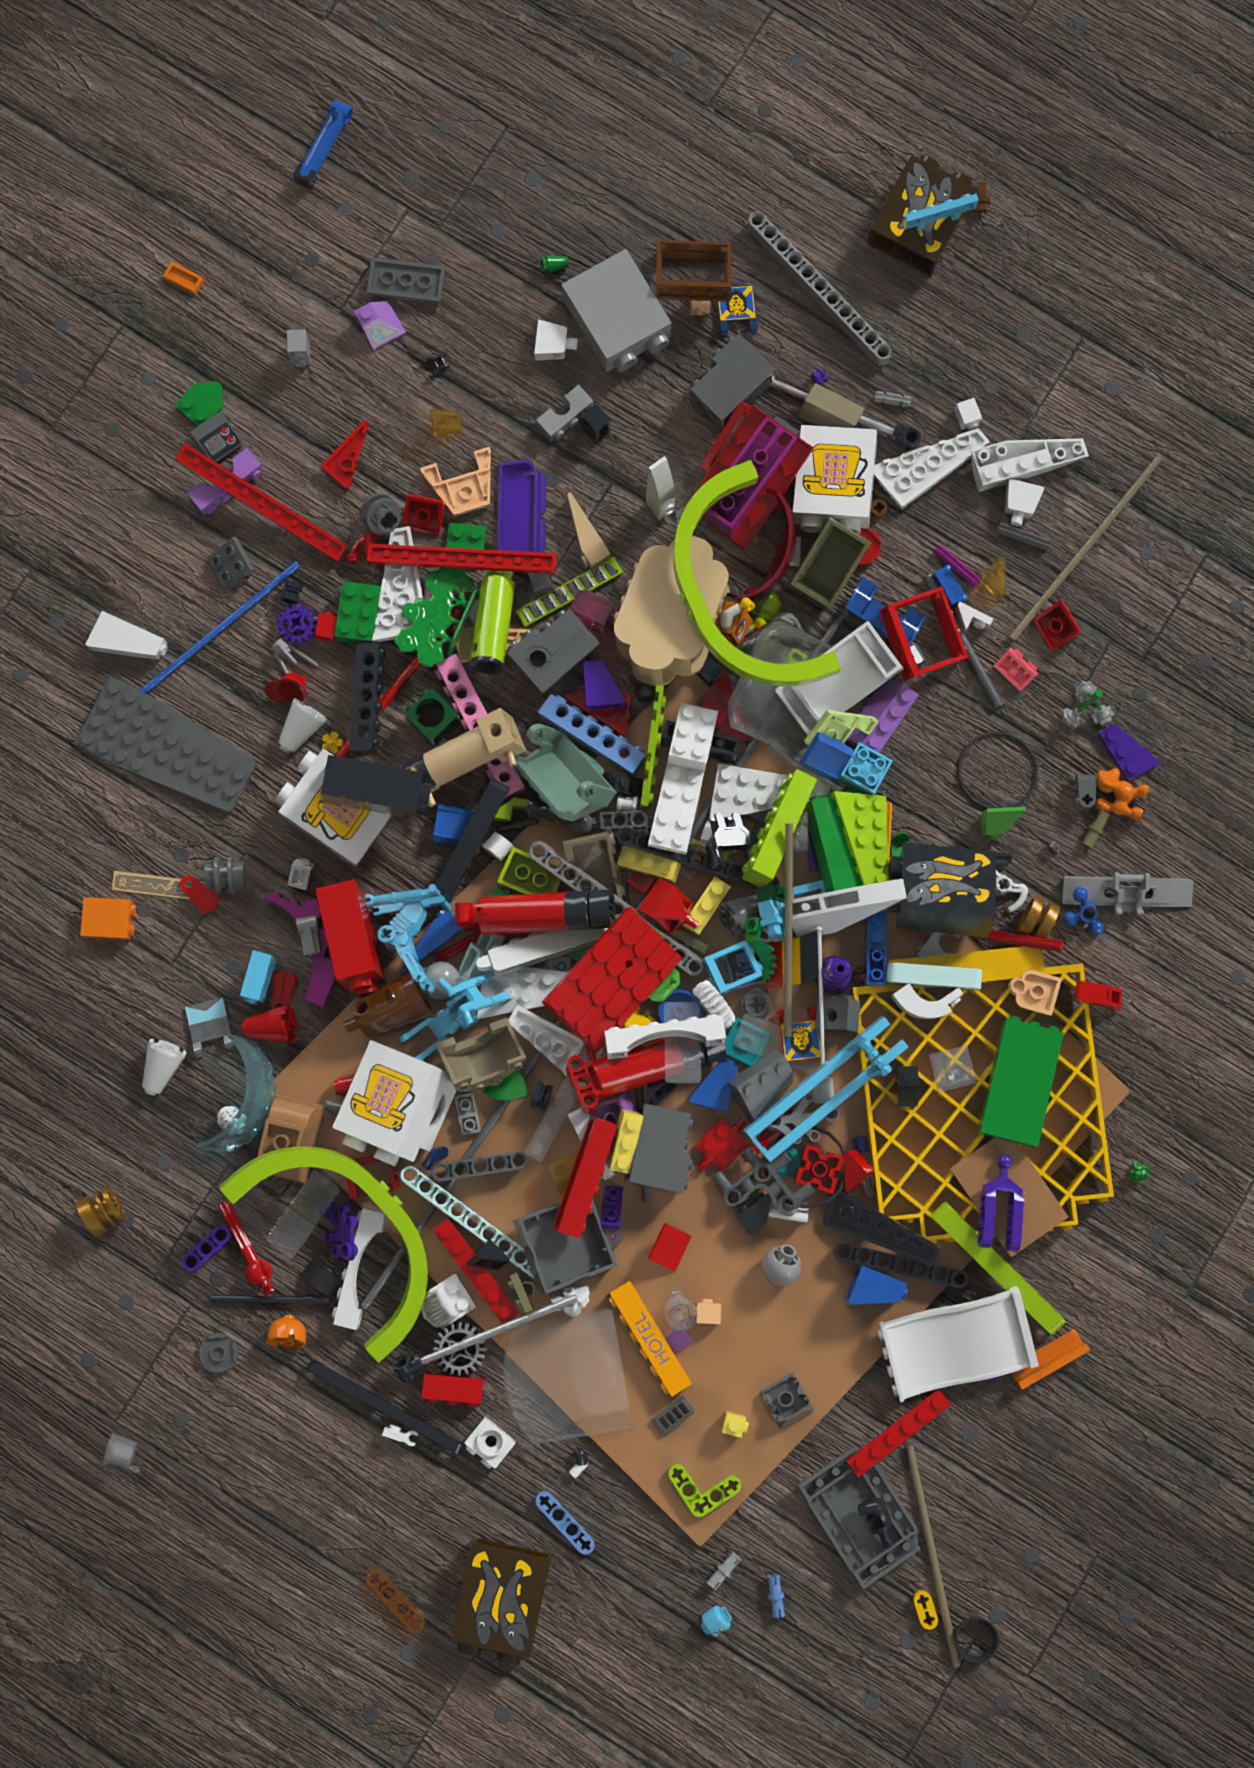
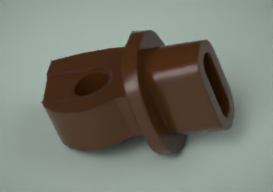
M979 182L977 188L979 201L974 212L987 213L991 199L986 196V182Z

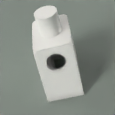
M538 320L534 352L535 360L564 359L566 349L577 350L578 339L567 338V327Z
M1009 479L1006 484L1004 512L1013 515L1012 525L1022 526L1023 518L1030 519L1044 487Z

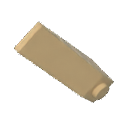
M570 492L567 494V500L582 555L580 559L585 567L589 566L592 569L610 559L611 554Z

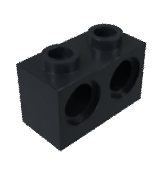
M594 404L592 407L588 406L582 412V429L597 444L610 433L611 420L597 404Z

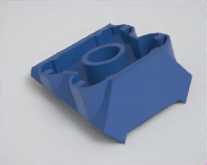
M817 732L801 758L799 765L831 781H837L850 758L853 757V749L846 746L839 739H832L824 733Z
M439 804L433 841L441 845L457 846L475 811Z

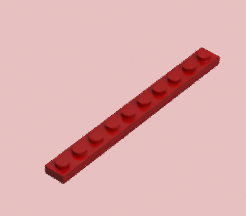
M184 443L175 457V460L336 562L339 561L348 547L345 543Z
M369 544L367 563L375 565L556 574L557 553Z

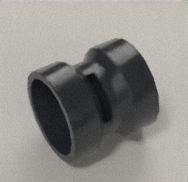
M286 580L284 584L285 591L280 599L287 603L299 604V594L303 591V584Z

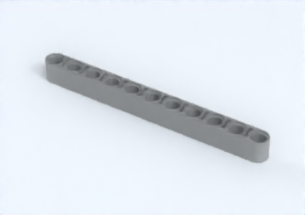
M753 212L748 221L749 232L876 365H886L891 355L890 346L764 214ZM757 221L760 225H754L752 222ZM770 234L773 238H766L765 235ZM782 247L786 251L781 252L777 248ZM792 260L797 261L798 264H797V265H793V264L790 263V261H792ZM807 273L811 277L805 278L802 274ZM819 286L823 288V290L817 291L815 287ZM828 300H834L836 303L830 304ZM840 313H846L848 317H842ZM853 326H858L861 330L856 331L853 329ZM871 339L874 343L868 344L865 340ZM883 352L886 357H880L878 353Z
M535 841L530 847L532 859L574 890L590 892L591 890H607L606 887L572 862H567L564 856L545 842ZM540 846L544 849V853L537 855L534 853L533 848ZM557 858L560 864L556 867L551 866L549 860ZM571 869L575 872V876L568 878L564 874L565 871ZM588 881L591 887L587 890L582 889L580 883ZM614 894L615 904L622 906V910L616 912L617 919L627 907L631 906ZM635 910L662 938L669 941L668 944L675 951L682 950L684 952L682 959L677 964L680 968L692 976L699 975L702 972L703 963L698 955ZM696 961L700 965L697 969H691L689 964Z

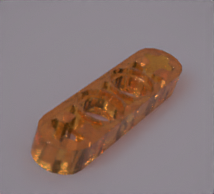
M371 1569L366 1576V1582L409 1631L412 1633L421 1632L425 1626L424 1616L381 1569ZM372 1573L380 1575L379 1581L382 1584L384 1580L387 1582L380 1591L377 1589L380 1584L377 1581L371 1582ZM388 1587L392 1588L395 1592L394 1597L390 1599L386 1598L383 1594L384 1589ZM402 1602L408 1606V1611L404 1614L399 1613L397 1610V1605ZM411 1610L414 1612L412 1617L415 1620L418 1618L421 1620V1627H412L413 1621L410 1617L407 1621L404 1619L410 1614Z

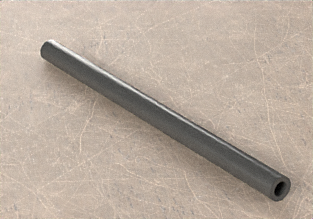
M932 574L923 578L929 590L939 588ZM954 616L957 628L960 630L961 639L966 647L969 657L967 659L994 708H999L1003 705V702Z

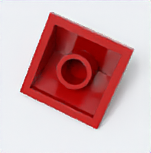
M406 494L403 527L410 526V529L413 531L439 536L445 514L444 501Z
M1063 600L1058 601L1033 619L1051 651L1072 641L1082 632Z

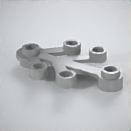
M808 1092L807 1094L811 1096L810 1101H807L805 1096H803L801 1102L791 1115L783 1116V1113L776 1119L775 1125L770 1124L766 1128L771 1131L779 1130L786 1136L791 1130L785 1124L792 1123L794 1126H798L812 1114H802L808 1104L814 1101V1094ZM837 1108L831 1111L832 1118H828L826 1115L823 1119L829 1123L836 1121L839 1118ZM809 1129L805 1133L808 1140L812 1143L820 1139V1133L816 1130ZM812 1133L817 1135L816 1140L811 1138ZM801 1137L798 1139L797 1142H794L793 1145L800 1143Z

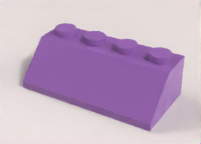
M894 680L882 684L859 714L875 717L879 722L869 735L855 728L846 741L854 747H857L860 742L879 753L919 694L905 684Z

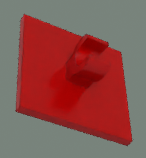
M664 1223L648 1259L675 1272L692 1236Z

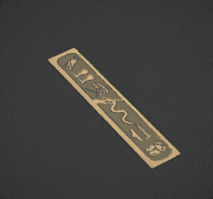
M114 871L112 890L190 899L180 888L181 879ZM190 880L186 881L185 886L190 888L192 882Z

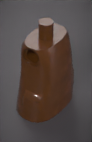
M408 972L375 993L354 1002L351 1006L354 1018L345 1021L344 1026L348 1033L360 1028L365 1036L371 1037L391 1032L404 1026H411L433 1015V1012L419 982H416L412 974Z

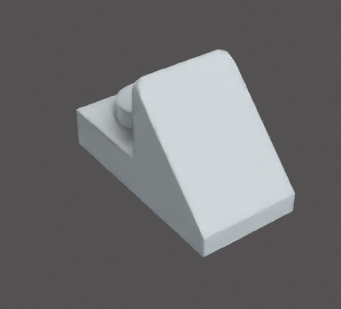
M959 602L955 609L964 633L970 622H973V625L979 629L987 630L993 621V618L962 602Z

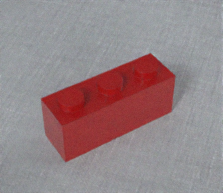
M424 1373L422 1398L426 1399L427 1403H438V1400H445V1404L457 1405V1402H465V1406L477 1407V1404L482 1403L484 1378Z

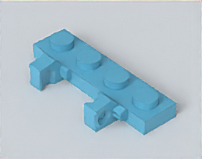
M965 194L959 199H949L940 205H929L923 210L909 211L903 220L904 228L908 229L916 226V230L919 231L923 230L928 222L951 216L952 221L959 219L962 212L976 209L979 201L977 194Z

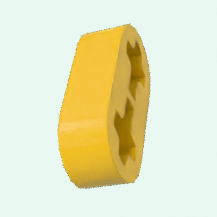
M918 1590L913 1595V1603L919 1622L925 1629H933L937 1626L938 1617L932 1598L927 1591ZM920 1595L927 1597L925 1608H923L920 1602H917L920 1599ZM926 1611H928L930 1617L934 1618L931 1620L930 1625L927 1622H923L926 1619Z

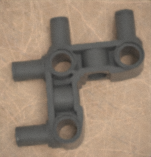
M750 1147L742 1153L752 1166V1170L734 1184L729 1182L722 1171L712 1177L722 1190L721 1194L725 1203L731 1207H740L747 1203L757 1191L765 1189L773 1199L772 1203L779 1211L784 1214H794L802 1206V1202L815 1192L814 1188L809 1183H806L794 1193L778 1174V1170L791 1161V1158L785 1151L769 1162L761 1160L755 1150ZM766 1168L769 1175L766 1179H763L761 1171ZM733 1193L738 1195L736 1203L731 1202L730 1197ZM787 1200H790L793 1205L789 1211L784 1207Z

